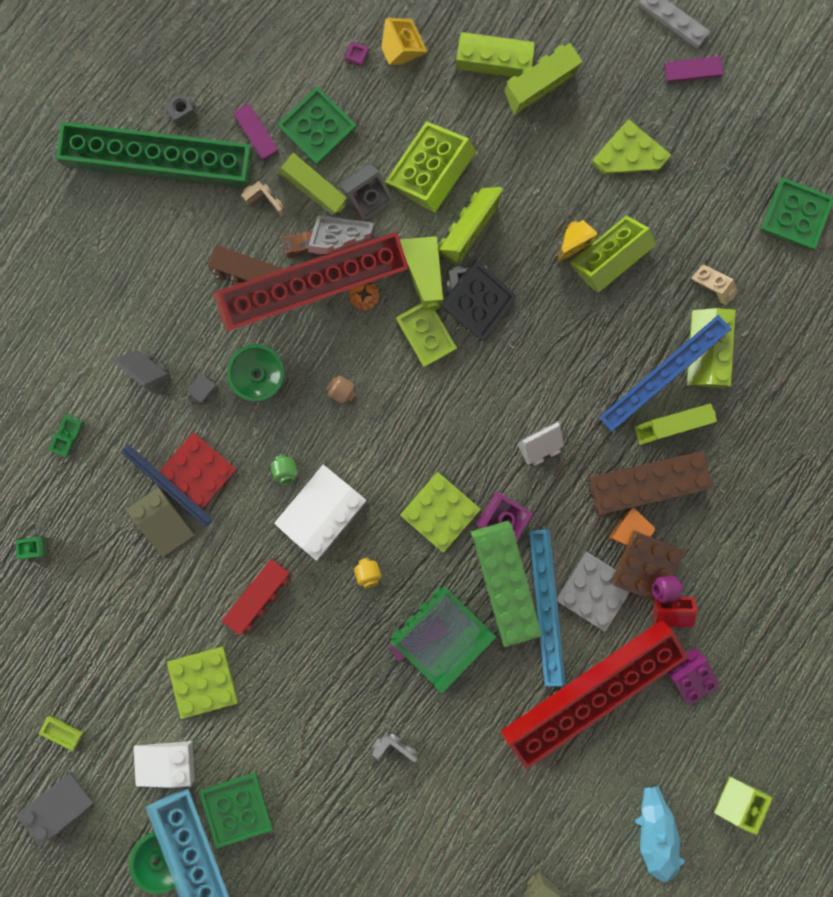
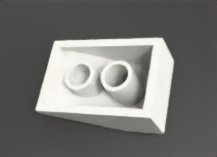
M559 422L524 439L518 444L528 465L533 463L535 466L544 461V456L550 454L553 457L561 452L560 448L564 446Z
M193 741L134 746L136 786L181 787L191 786L195 781Z

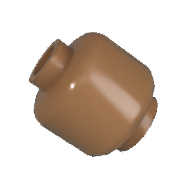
M343 376L333 377L326 388L328 396L340 404H344L347 401L351 402L356 394L353 391L354 383Z

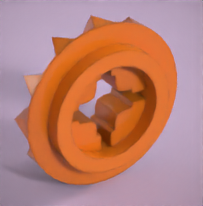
M369 282L350 289L349 299L357 309L368 310L377 304L379 290L374 283ZM364 288H366L367 294L372 296H366L364 302H362L361 295L356 293H362Z

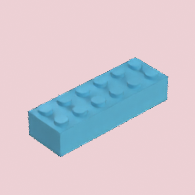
M181 789L146 806L179 897H229L189 790Z

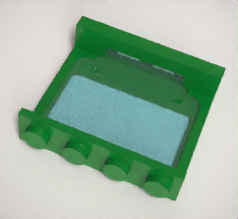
M445 586L437 588L432 594L433 598L429 602L425 601L418 608L419 612L415 616H410L404 624L406 626L401 631L398 629L394 632L390 641L391 645L394 648L396 647L430 680L441 694L496 638Z

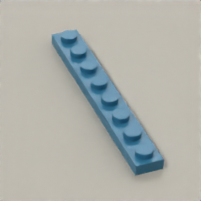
M550 529L529 531L538 624L542 635L540 643L545 686H564L566 682Z

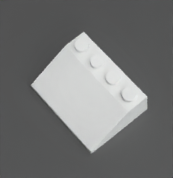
M322 465L274 524L317 561L367 500L325 465Z

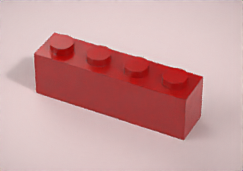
M270 559L222 619V622L238 635L244 632L247 634L254 626L251 622L255 617L260 618L265 612L264 606L267 602L272 603L277 597L278 593L276 591L280 586L283 588L288 583L290 572L274 559Z

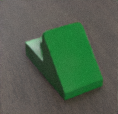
M47 537L15 540L17 559L48 556Z

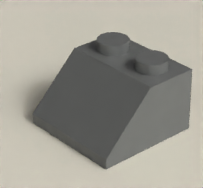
M371 164L340 184L348 201L364 222L395 201L380 172Z

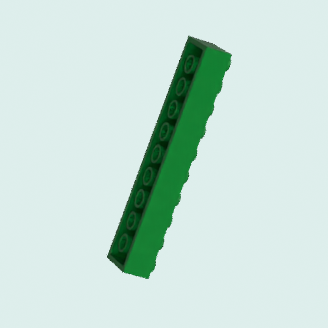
M61 122L56 159L62 166L242 188L249 186L253 157L251 145L245 143Z

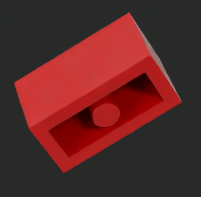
M680 597L677 601L664 603L655 598L652 609L654 624L663 620L669 627H694L698 613L694 597Z

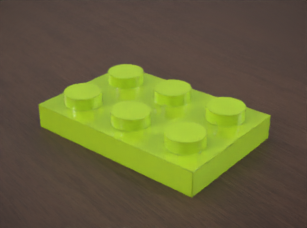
M421 303L396 317L399 326L424 368L457 350L435 310L424 309Z

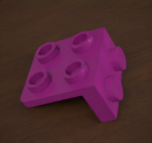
M696 647L686 653L688 657L686 660L666 673L676 684L687 705L693 704L719 686V682L708 660Z

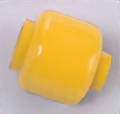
M369 558L360 560L359 564L354 568L358 585L364 586V588L377 586L382 578L378 563L370 561Z

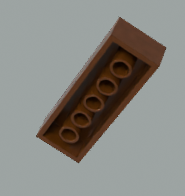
M704 451L587 478L596 515L713 489Z

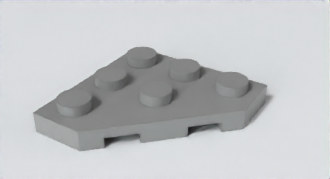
M318 215L308 245V252L328 255L370 240L374 223Z

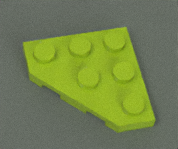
M628 119L591 163L605 175L621 172L658 171L665 164L671 154Z

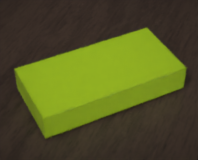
M50 715L47 716L39 732V735L72 752L75 751L84 734Z

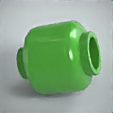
M286 455L275 457V460L270 465L274 481L279 482L281 485L292 483L298 475L294 459L286 457Z

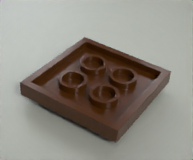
M633 530L610 584L654 601L652 585L659 577L674 576L685 550Z

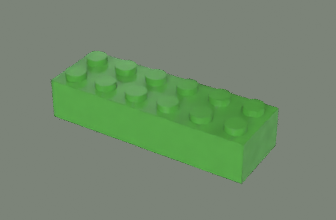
M509 521L471 531L503 646L507 647L541 637V631L512 525Z

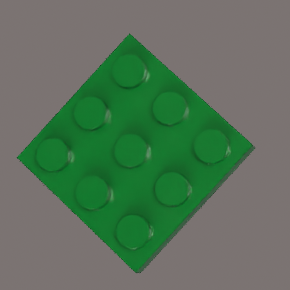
M318 86L277 124L278 128L316 166L357 128V125Z
M781 177L760 231L814 251L832 207L833 197Z
M257 772L199 790L216 849L273 830Z

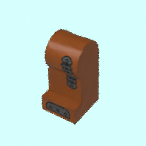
M313 231L282 237L288 258L308 252V245Z

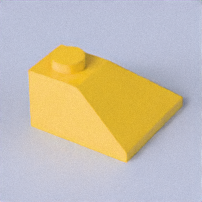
M387 18L385 20L381 48L389 64L402 65L428 52L412 19Z
M584 220L578 223L574 221L567 226L558 254V262L591 245L596 238L597 232Z

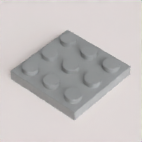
M585 551L557 596V602L606 632L630 592L610 584L616 570Z

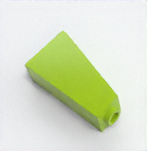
M294 153L291 154L278 171L281 177L332 215L336 211L340 213L345 207L344 201L347 197Z
M437 236L400 239L409 267L407 270L423 308L429 310L439 309L443 303Z
M710 403L635 426L634 429L639 444L642 445L717 422L716 413Z

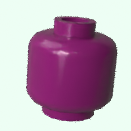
M674 576L659 577L652 585L653 596L662 603L677 601L683 592L681 582Z

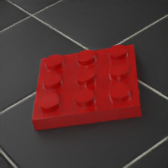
M192 433L159 472L203 510L237 469L199 436Z

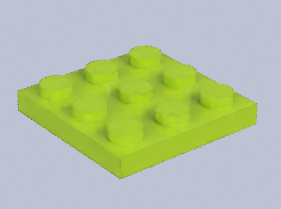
M437 472L400 516L444 553L481 509Z
M224 646L167 662L181 719L239 703Z

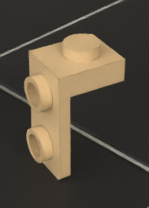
M258 181L253 186L249 185L246 187L243 194H241L248 206L264 195L281 217L285 215L282 210L284 208L283 204L278 198L276 200L273 199L271 196L272 191L266 184L262 185Z
M702 265L692 277L694 282L716 292L720 303L724 305L733 300L737 294L734 279L706 265Z

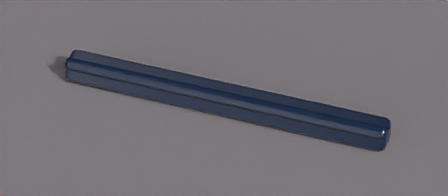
M130 445L123 448L121 453L200 524L204 527L211 524L213 519L134 448Z

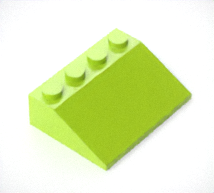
M426 121L385 183L418 205L436 212L477 151L469 138Z
M481 188L479 193L475 192L469 201L471 204L468 208H463L459 215L460 220L458 223L454 222L448 231L450 234L447 239L443 238L440 241L438 254L456 267L459 265L499 207L503 188Z

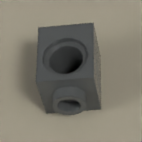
M184 93L164 105L177 127L197 116L194 111L196 108L191 98L187 99ZM181 107H186L183 112H178Z
M200 373L186 391L190 394L189 398L194 403L198 404L200 402L205 405L219 387Z

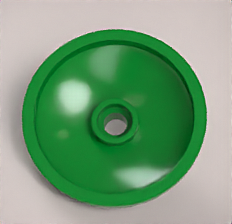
M251 344L240 348L233 354L227 366V380L235 394L247 401L259 402L271 398L279 391L284 381L285 370L281 358L273 349L265 345ZM256 372L261 373L259 378H255L254 374Z
M154 831L142 837L132 849L129 858V873L134 884L142 891L150 894H163L174 889L175 885ZM157 857L158 863L156 865H153L152 861L154 858Z

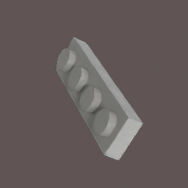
M641 0L638 4L639 7L697 49L710 32L668 0Z

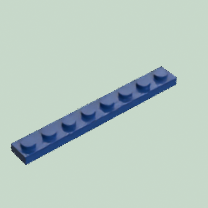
M717 315L599 418L612 432L729 333L731 331L730 326Z

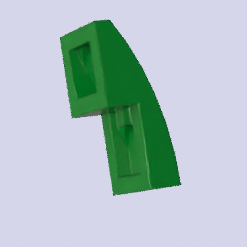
M64 414L59 430L54 433L48 451L67 458L79 436L84 421L69 414Z

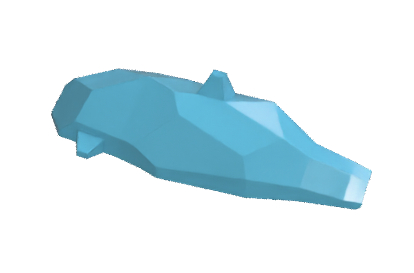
M659 786L653 788L644 787L641 808L642 816L636 819V824L641 825V854L646 862L649 874L662 882H668L679 874L680 866L685 863L684 859L680 858L679 833L674 816L667 806Z

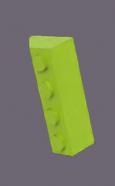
M461 32L456 69L519 77L523 74L524 69L532 65L534 42Z
M571 43L565 46L563 44L558 46L552 55L543 56L534 67L532 65L528 66L523 70L522 75L519 77L513 76L507 81L505 93L514 115L577 73L583 61Z
M626 215L569 263L588 286L600 292L649 252L656 243L650 228Z
M720 308L692 310L690 338L717 315L730 326L731 331L688 367L687 386L721 389L731 386L736 310Z

